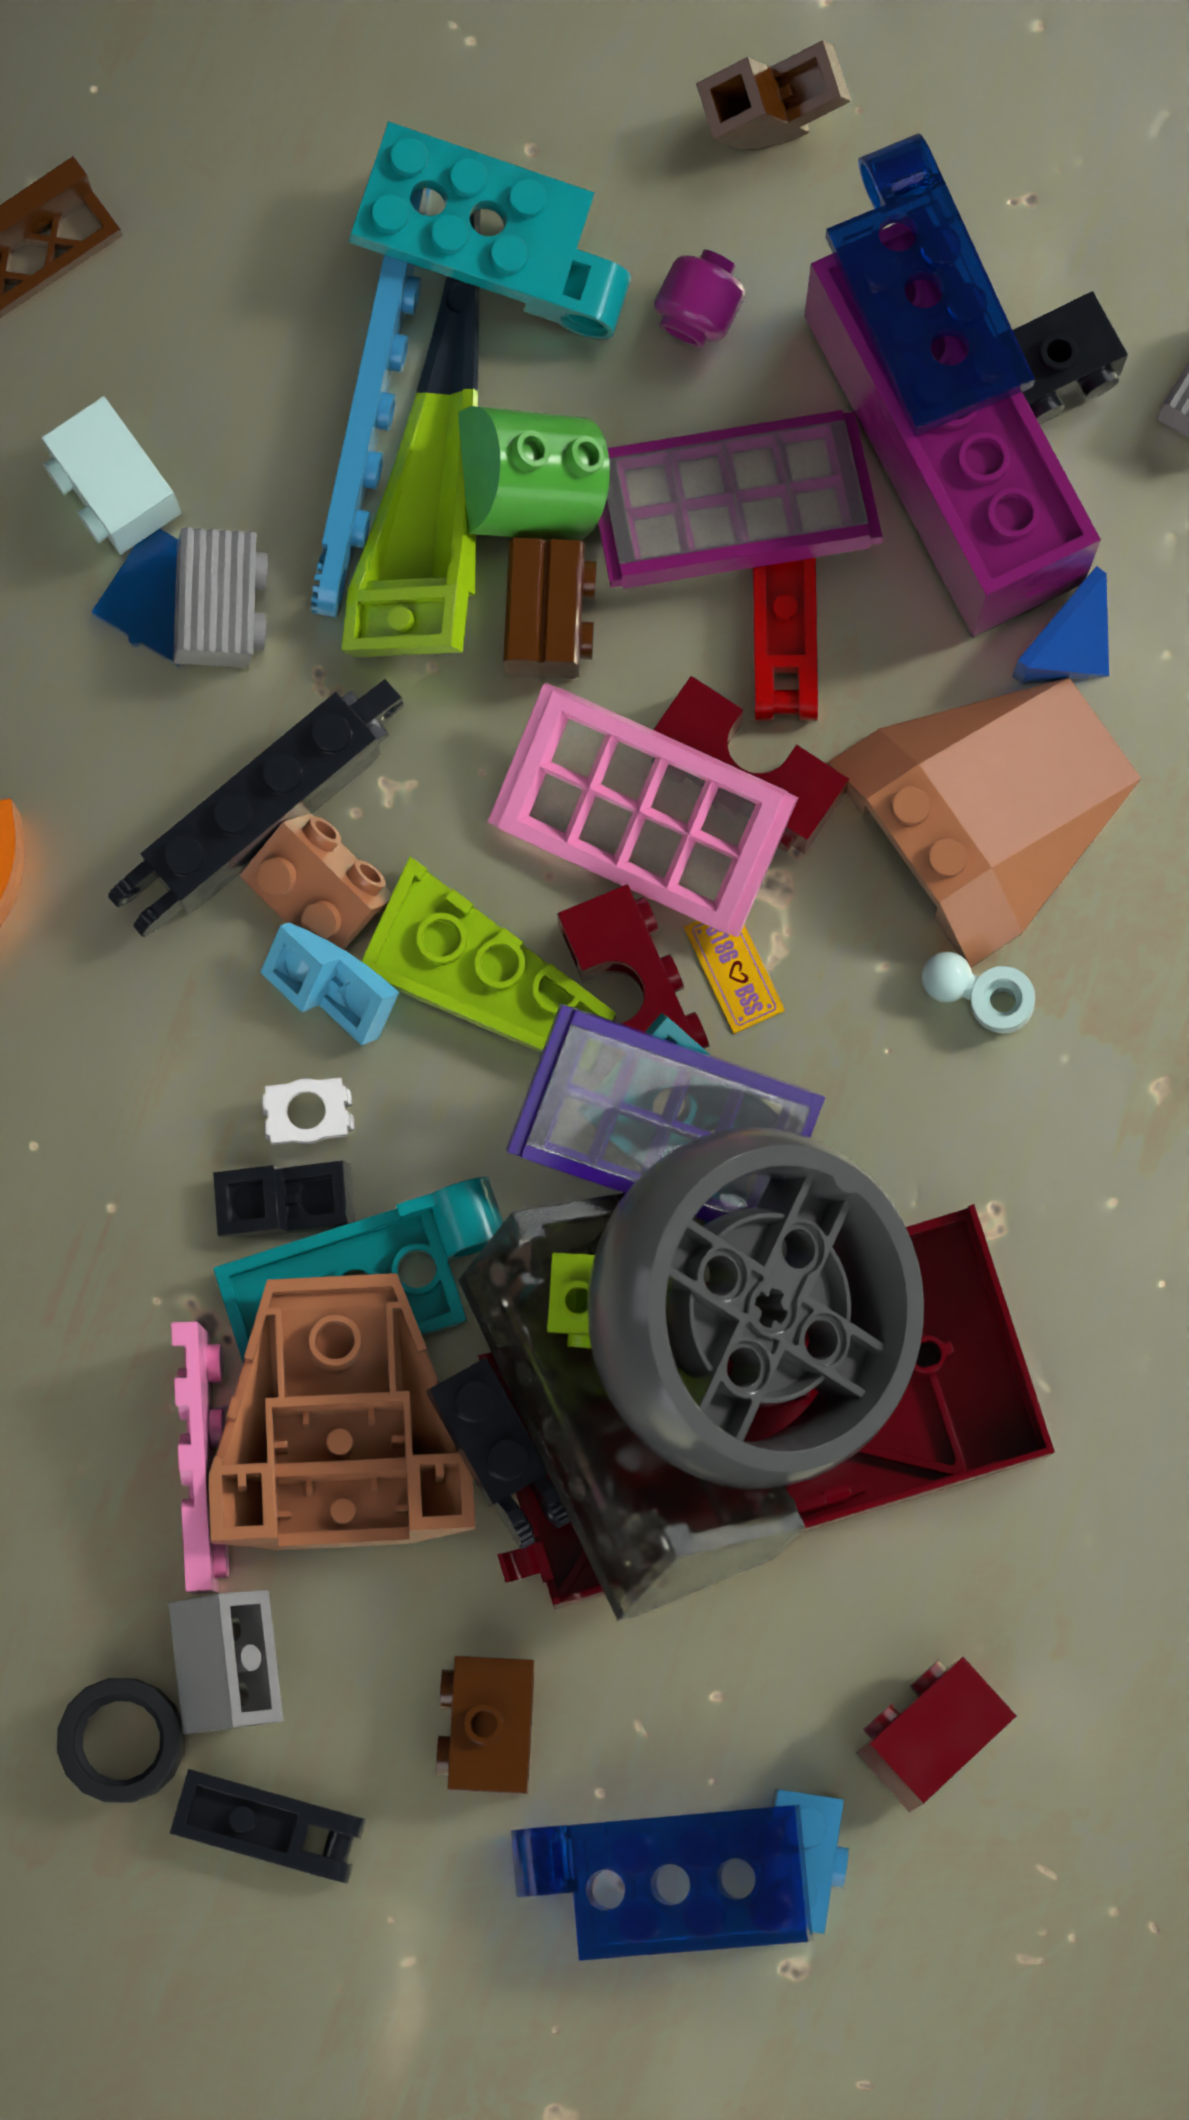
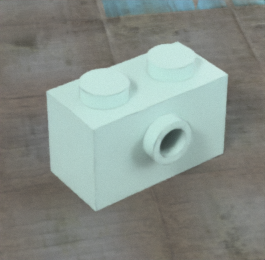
M105 396L42 437L51 457L43 463L44 468L63 495L74 490L85 507L77 513L97 543L102 542L108 537L121 555L182 514L174 492Z

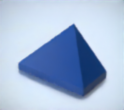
M1098 566L1093 569L1018 659L1012 677L1021 684L1050 682L1070 677L1072 680L1109 676L1107 573Z

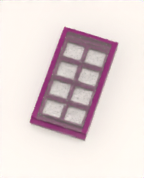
M843 410L607 448L610 464L609 488L598 526L610 588L622 586L623 589L834 555L870 549V545L883 543L882 531L855 411L843 413Z

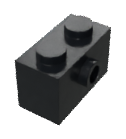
M1093 291L994 339L1039 424H1043L1060 414L1064 409L1063 403L1084 394L1086 399H1092L1112 389L1119 382L1118 376L1121 375L1128 356Z

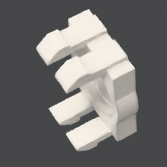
M341 1077L323 1080L305 1078L288 1084L265 1086L266 1095H263L262 1100L263 1115L268 1116L264 1124L266 1141H271L272 1145L296 1142L300 1144H313L324 1139L347 1137L348 1132L355 1130L354 1116L345 1109L352 1106L351 1090H347L346 1086L343 1085ZM301 1093H313L319 1096L325 1105L323 1120L311 1129L298 1128L288 1118V1106L291 1100Z

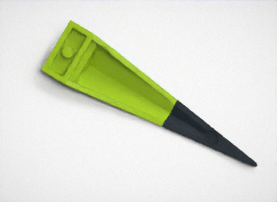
M481 209L475 211L470 216L471 226L479 234ZM448 276L446 277L433 334L401 444L367 542L347 591L341 651L354 658L463 653L468 597L475 595L476 534H469L458 413L467 407L478 406L479 287Z

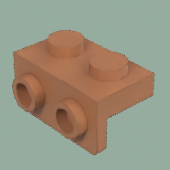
M306 814L282 822L240 874V877L286 923L289 922L306 929L343 950L348 948L375 914L386 909L392 892L385 886L386 881L383 875L368 862L358 860L341 843V836L333 825L312 814Z

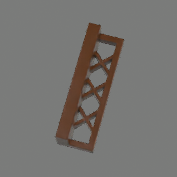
M74 156L0 205V318L123 236L117 223L94 194L88 175ZM84 205L102 227L82 241L60 237L63 220ZM51 228L50 236L41 235L42 233ZM31 245L47 248L44 267L34 274L9 272L13 253L23 246ZM57 250L66 251L56 258ZM7 284L16 285L6 292Z

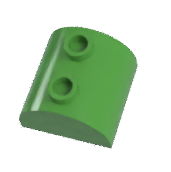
M470 406L458 413L469 534L581 541L593 531L605 507L610 478V464L606 441L600 428L594 421L585 417Z

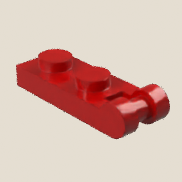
M816 557L752 568L754 721H774V715H798V721H817ZM774 674H798V690H774Z

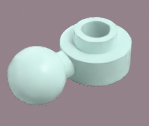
M953 952L935 954L923 967L922 984L929 996L940 1002H954L962 997L971 1000L974 1017L980 1025L995 1033L1014 1032L1023 1027L1032 1016L1035 1005V991L1029 978L1018 969L998 966L977 976L972 974L968 962L962 956ZM1000 992L1008 993L1014 998L1015 1005L1010 1011L998 1012L990 1003L992 997Z

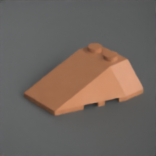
M1070 677L879 728L827 762L829 766L849 778L847 796L861 816L870 811L936 905L937 910L934 920L957 953L968 962L970 968H973L1022 935L1039 910L1059 887L1089 845L1093 843L1141 780L1137 771Z
M397 1273L267 1280L244 1355V1363L236 1390L226 1415L227 1420L219 1447L209 1472L211 1543L278 1551L416 1543L476 1528L473 1477L427 1396L426 1390L439 1384V1380Z

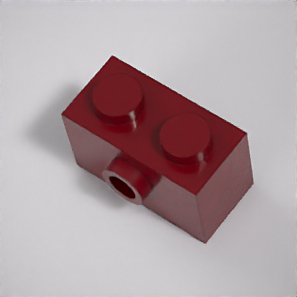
M961 1657L947 1669L937 1660L909 1686L917 1696L904 1709L899 1712L891 1703L863 1728V1731L869 1736L870 1740L856 1753L909 1812L923 1805L1017 1717L964 1657Z

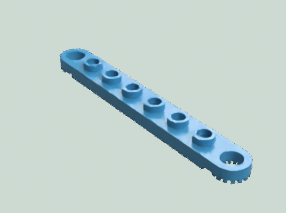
M420 189L410 197L413 208L422 215H426L431 189ZM384 255L324 530L322 540L324 552L320 555L319 563L317 564V574L314 577V580L320 581V584H314L312 588L311 612L334 618L338 617L341 610L354 547L364 549L367 542L371 512L363 510L367 488L377 490L380 482L383 453L375 451L379 431H390L396 394L388 393L392 371L402 373L408 350V336L400 334L405 313L415 314L420 294L421 278L413 276L415 265Z

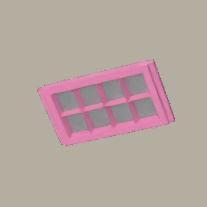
M545 683L541 688L488 823L621 886L628 884L630 890L714 929L738 937L741 934L798 797L560 687L557 688Z

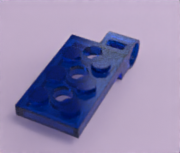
M917 133L859 157L860 175L874 209L827 228L825 238L914 436L1032 388L1035 381L1032 371L934 156L923 136ZM901 223L912 230L916 241L910 248L904 251H893L883 245L879 233L889 224ZM916 280H928L939 288L941 299L932 307L919 308L908 301L905 289ZM941 337H955L965 345L967 356L956 365H944L933 357L931 345Z
M800 1804L511 1830L516 1897L573 1893L579 1961L813 1941ZM734 1858L746 1861L752 1867L755 1874L754 1888L744 1898H736L730 1895L722 1884L723 1868ZM669 1864L681 1867L688 1875L690 1881V1888L686 1898L678 1904L670 1903L663 1899L657 1889L658 1874ZM604 1870L615 1872L624 1883V1898L614 1909H608L599 1905L593 1896L592 1885L594 1879Z

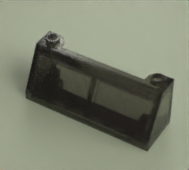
M626 1193L512 1212L458 1280L617 1621L639 1616L773 1560L805 1528L794 1499L783 1486L766 1489H739L718 1485L690 1475L654 1453L630 1429L608 1397L599 1377L592 1348L567 1347L568 1334L547 1332L552 1253L595 1255L603 1230L615 1207ZM673 1356L675 1366L677 1368L678 1373L680 1374L681 1368L679 1367L678 1363L676 1362Z

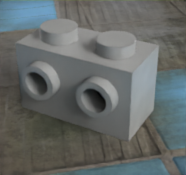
M269 1590L219 1593L168 1603L182 1734L230 1730L283 1722Z

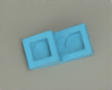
M289 922L280 925L260 971L301 1012L320 1006L361 1046L379 1039L400 993L383 977L347 951Z

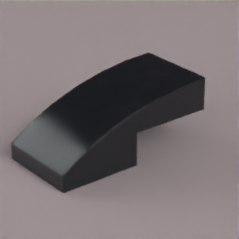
M346 1161L286 1168L269 1165L213 1172L217 1233L220 1237L328 1230L355 1222L351 1163Z

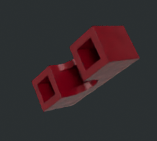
M690 676L653 730L798 797L777 848L788 852L792 846L805 854L845 796L849 778L797 744L784 763L775 770L766 773H753L741 768L731 757L728 746L742 726L744 710L693 676ZM670 764L665 772L666 776L680 783H683L686 777L702 788L705 780ZM720 787L712 802L715 808L731 817H736L738 812L750 818L756 805Z
M626 884L557 913L558 927L582 983L604 974L616 973L632 979L640 988L644 998L641 1008L636 1015L621 1024L645 1032L657 1017L663 1013L703 1049L710 1047L696 1012L685 1015L677 998L676 992L683 990L684 984L672 956L668 954L660 958L650 936L659 932V927L646 897L635 900L629 885ZM610 1046L618 1063L626 1051Z

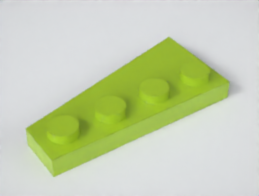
M409 856L361 962L383 977L397 991L539 1053H542L560 1003L615 1022L616 1012L553 964H548L536 955L519 938L504 927L498 926L476 909L473 903L453 888L447 887L430 874L427 868ZM587 1038L576 1069L591 1075L605 1043Z

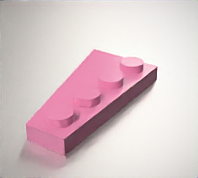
M197 1321L171 1323L172 1346H183L185 1348V1368H179L178 1374L174 1378L175 1406H178L180 1420H187V1433L180 1434L178 1444L182 1486H188L189 1499H182L181 1504L186 1592L191 1594L219 1593L218 1578L229 1577V1545L211 1543L209 1472L215 1456V1448L219 1447L225 1427L223 1408L213 1409V1383H223V1350L221 1344H211V1334Z

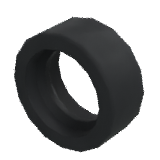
M107 1678L85 1687L67 1705L57 1730V1754L65 1775L82 1793L105 1803H132L158 1793L175 1776L185 1752V1734H182L181 1717L177 1706L159 1688L134 1678ZM115 1701H130L144 1707L155 1719L160 1732L159 1750L154 1762L142 1774L128 1780L111 1779L99 1774L88 1762L83 1749V1732L89 1718L100 1707Z

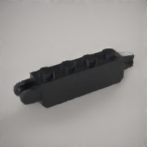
M386 679L359 699L352 691L343 697H340L337 692L333 693L140 854L144 861L114 885V888L108 893V898L119 908L132 902L157 879L168 892L143 910L136 919V922L133 923V927L142 937L148 936L156 929H159L162 924H165L182 909L187 914L199 909L244 871L282 822L306 814H313L373 764L380 755L379 744L389 735L382 725L403 708L402 697Z

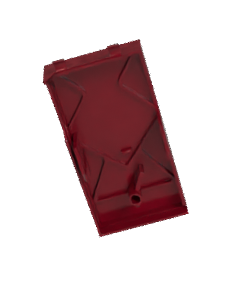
M975 1204L969 1205L966 1209L906 1227L919 1263L924 1299L921 1344L908 1386L895 1411L869 1443L835 1468L806 1481L766 1489H739L709 1482L671 1465L654 1453L619 1415L599 1377L592 1348L567 1347L568 1334H557L478 1355L479 1361L486 1357L547 1466L550 1473L546 1476L556 1487L571 1519L569 1523L559 1529L555 1528L545 1518L540 1504L529 1485L517 1491L516 1496L520 1508L533 1528L536 1541L524 1549L519 1548L497 1554L505 1582L509 1583L540 1574L542 1582L547 1583L552 1604L556 1610L1048 1458L1055 1453ZM807 1330L804 1337L806 1349L809 1343V1333ZM673 1356L675 1366L677 1368L678 1373L680 1374L681 1368L679 1367L678 1363L676 1362ZM731 1357L728 1358L727 1374L730 1378L733 1369ZM812 1389L806 1394L782 1404L758 1408L743 1441H760L782 1430L802 1414L814 1400L818 1391Z

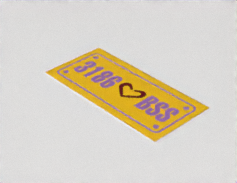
M699 921L683 927L733 1034L785 1011L745 924L738 937L727 932L723 933Z

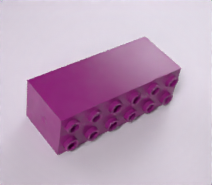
M926 211L918 212L811 263L804 317L972 637L1079 587L1088 575L1101 539Z

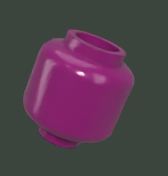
M707 249L703 250L700 258L689 255L678 257L673 262L654 300L655 310L662 318L659 326L671 336L699 348H702L706 341L717 342L722 340L728 333L746 295L744 286L733 275L737 266L726 257Z

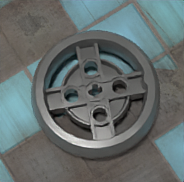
M745 1127L713 1133L680 1146L651 1166L628 1189L610 1216L597 1245L588 1286L587 1316L593 1358L608 1397L630 1429L654 1453L678 1469L718 1485L739 1489H766L796 1484L830 1471L856 1454L882 1429L897 1408L916 1364L923 1330L924 1299L919 1263L906 1226L893 1202L864 1169L841 1152L811 1137L775 1128ZM747 1174H759L770 1178L757 1208L736 1210L716 1218L703 1226L692 1220L712 1195L736 1178ZM783 1239L786 1242L787 1248L785 1259L782 1255ZM706 1264L710 1272V1279L707 1287L704 1282L703 1274ZM806 1330L809 1333V1343L807 1349L805 1347L804 1341ZM673 1356L676 1362L678 1363L679 1367L681 1368L680 1374L678 1373L677 1368L675 1366ZM729 1357H731L733 1366L730 1378L727 1374V1362ZM812 1389L818 1391L811 1404L788 1426L763 1440L756 1442L743 1441L758 1408L782 1404L798 1398Z

